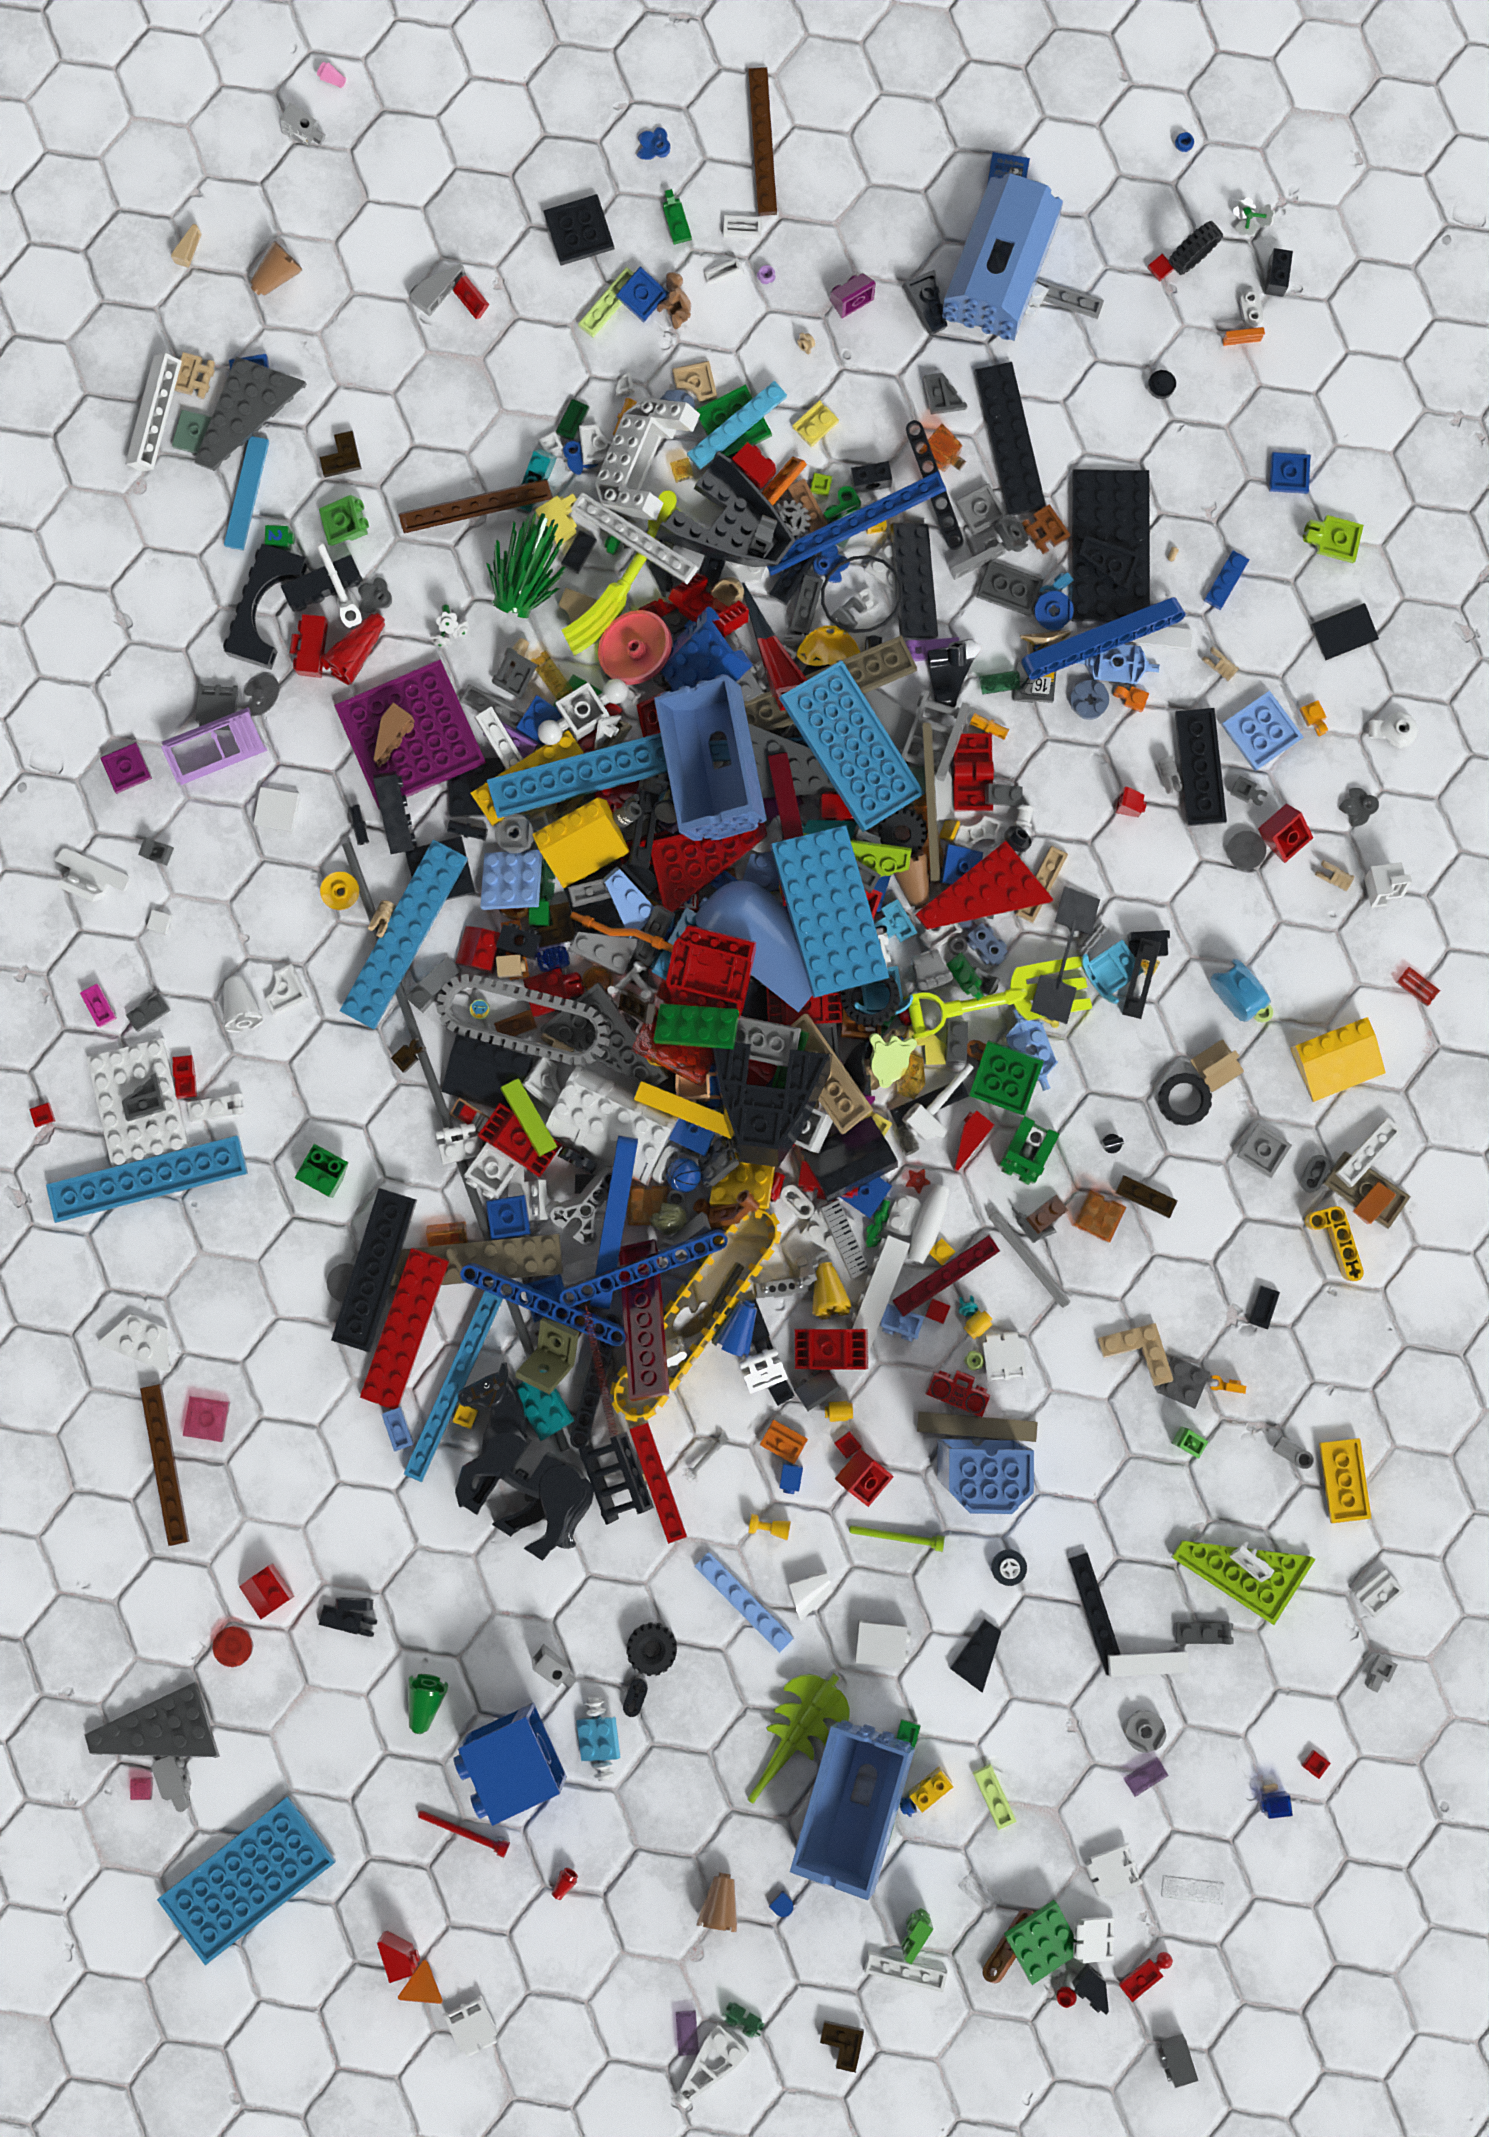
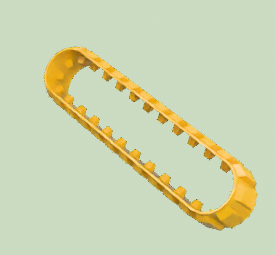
M761 1208L755 1211V1218L761 1219L762 1214L769 1218L765 1222L768 1227L774 1226L775 1233L769 1232L768 1239L773 1240L768 1249L762 1246L759 1250L763 1256L757 1265L749 1264L747 1268L751 1273L746 1280L738 1279L736 1284L740 1288L733 1297L729 1295L725 1297L724 1300L728 1305L722 1313L715 1311L713 1317L716 1321L710 1330L705 1327L702 1329L701 1333L705 1337L697 1346L692 1343L689 1347L693 1353L687 1362L682 1360L678 1364L681 1370L676 1377L668 1376L669 1389L674 1391L681 1382L678 1376L681 1372L686 1375L693 1365L689 1362L693 1356L698 1358L705 1349L701 1344L704 1340L710 1342L716 1334V1331L713 1330L716 1324L720 1326L728 1317L725 1314L727 1308L734 1309L739 1302V1299L736 1298L740 1291L745 1293L751 1285L748 1279L751 1275L757 1277L763 1268L759 1265L763 1259L768 1261L775 1252L771 1247L774 1243L779 1244L782 1232L777 1231L776 1226L780 1222L774 1213L769 1215L765 1212L766 1209ZM748 1214L742 1218L744 1221L749 1219ZM735 1224L723 1227L726 1234L729 1232L735 1234L738 1230ZM717 1235L714 1242L721 1244L724 1238ZM714 1253L701 1257L699 1261L703 1263L699 1270L695 1267L688 1275V1278L691 1279L687 1286L682 1284L676 1292L679 1295L676 1302L670 1300L664 1310L668 1313L665 1315L664 1321L671 1312L678 1313L680 1309L676 1305L683 1296L689 1298L692 1294L688 1288L694 1280L699 1282L702 1280L703 1276L700 1272L706 1263L711 1266L715 1261L711 1256ZM664 1322V1329L666 1330L668 1325ZM626 1364L617 1373L620 1379L618 1382H612L610 1394L614 1395L615 1401L611 1404L617 1413L622 1412L626 1415V1420L637 1422L638 1418L641 1417L648 1420L656 1415L655 1408L657 1405L663 1407L669 1399L668 1395L654 1397L658 1401L652 1409L648 1405L644 1406V1413L637 1414V1408L631 1407L630 1411L625 1410L624 1406L627 1403L624 1399L619 1401L618 1393H623L624 1387L620 1386L624 1377L628 1378Z

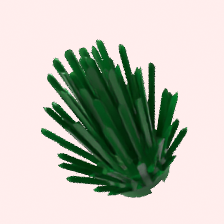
M534 513L532 515L531 522L530 516H527L526 521L522 523V527L519 529L516 546V523L513 521L508 556L505 550L504 560L500 559V542L496 540L493 560L495 576L490 568V564L486 563L495 595L493 606L505 613H518L517 617L529 618L531 610L549 599L551 595L560 589L548 590L560 579V576L564 573L562 571L566 568L565 566L561 567L551 579L549 578L553 572V569L549 570L560 551L559 548L562 545L563 538L559 540L543 568L553 547V541L556 537L555 532L558 528V523L553 528L555 519L551 520L549 527L546 526L548 519L545 518L544 513L540 515L537 526L535 524L537 514Z

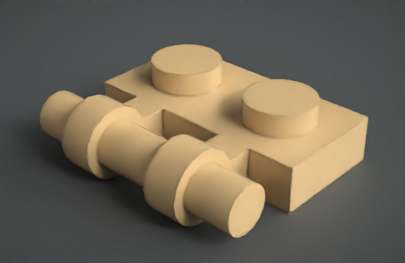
M183 352L174 391L192 395L193 390L198 389L197 397L204 399L205 394L208 393L210 388V378L214 376L215 362L208 360L207 365L204 366L202 365L203 359L201 357ZM199 373H203L201 382L197 381Z

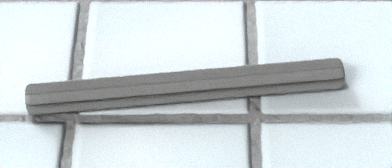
M997 1211L993 1212L989 1216V1220L1062 1308L1066 1307L1070 1303L1069 1298Z

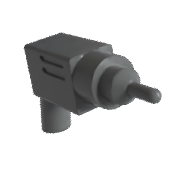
M1012 1207L1016 1214V1222L1032 1243L1057 1232L1053 1226H1050L1037 1234L1026 1220V1214L1023 1215Z

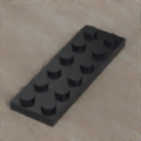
M892 523L890 531L893 565L902 582V601L898 608L900 636L902 635L903 638L938 637L928 524ZM895 578L896 598L898 602L899 584Z
M1215 708L1176 711L1175 721L1187 827L1226 823L1227 817Z

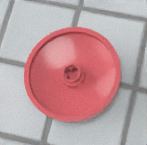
M635 610L627 612L611 622L601 636L598 646L599 663L611 679H620L626 685H635L648 681L662 670L669 659L672 650L671 632L666 623L658 615L650 611Z

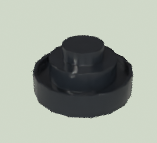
M1167 370L1155 371L1148 380L1147 388L1149 393L1157 399L1169 398L1176 388L1175 376Z
M1011 826L1004 833L1005 841L1014 851L1026 852L1032 844L1028 833L1020 827Z

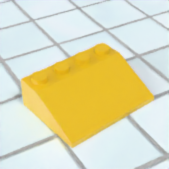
M601 798L592 800L532 834L540 853L563 888L574 884L630 853L623 835L614 821L613 813L607 800Z
M1368 1017L1290 1048L1312 1102L1386 1073L1376 1034Z

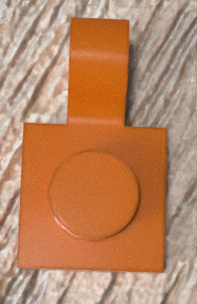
M1117 686L1113 696L1125 700L1123 706L1142 712L1150 693L1133 686L1130 687L1129 691L1124 687Z

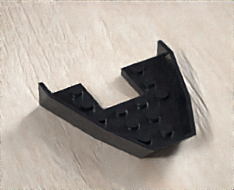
M719 451L713 463L694 487V490L724 509L719 518L707 530L676 509L665 523H661L655 536L657 539L711 558L751 567L778 565L796 541L771 503L737 464ZM762 515L777 520L772 542L766 554L750 548ZM756 540V543H757L759 546H765V545H766L765 543Z
M735 1042L734 1049L712 1048V1059L724 1119L739 1162L779 1167L805 1128L830 1075L833 1054L790 1049L785 1089L747 1084L752 1044Z

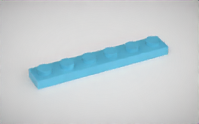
M773 381L690 450L687 456L699 470L715 458L718 451L721 453L786 399L787 394Z

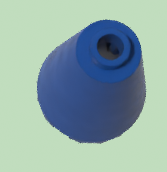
M746 1299L743 1302L739 1301L712 1339L713 1345L717 1346V1343L722 1345L721 1349L730 1354L742 1357L744 1353L745 1357H748L757 1308L754 1307L755 1303Z

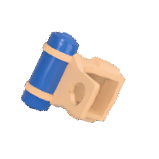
M714 1064L706 1065L704 1071L685 1068L676 1072V1095L695 1103L697 1101L705 1102V1107L710 1109H716L721 1106Z

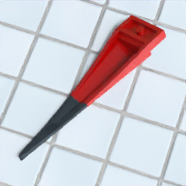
M742 583L744 599L749 609L750 620L772 697H775L780 711H784L786 709L779 697L807 681V678L784 649L761 613L745 583Z

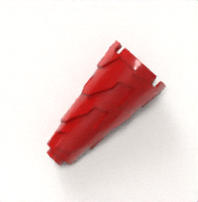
M378 613L375 615L370 614L322 656L320 662L326 670L330 668L332 671L331 675L339 681L351 685L361 671L364 662L372 652L373 646L385 627V619Z

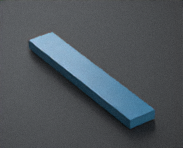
M252 436L248 440L224 546L227 548L244 551L269 447L268 439Z

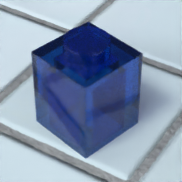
M1286 1791L1262 1794L1260 1809L1268 1819L1293 1816L1291 1798Z

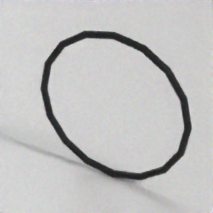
M871 555L852 556L839 562L827 574L821 588V605L827 618L838 628L852 633L871 632L885 626L896 615L902 601V582L897 571L885 560ZM858 559H871L883 563L893 572L899 584V599L894 611L884 622L869 629H852L840 625L830 616L825 605V587L830 576L840 566Z

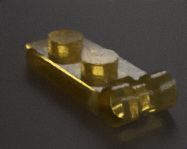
M544 650L540 653L539 657L536 659L532 658L530 661L538 665L535 671L555 699L559 701L572 693L573 689Z

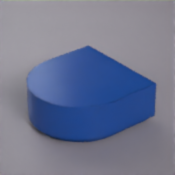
M782 1891L769 1904V1908L779 1917H787L793 1911V1901Z

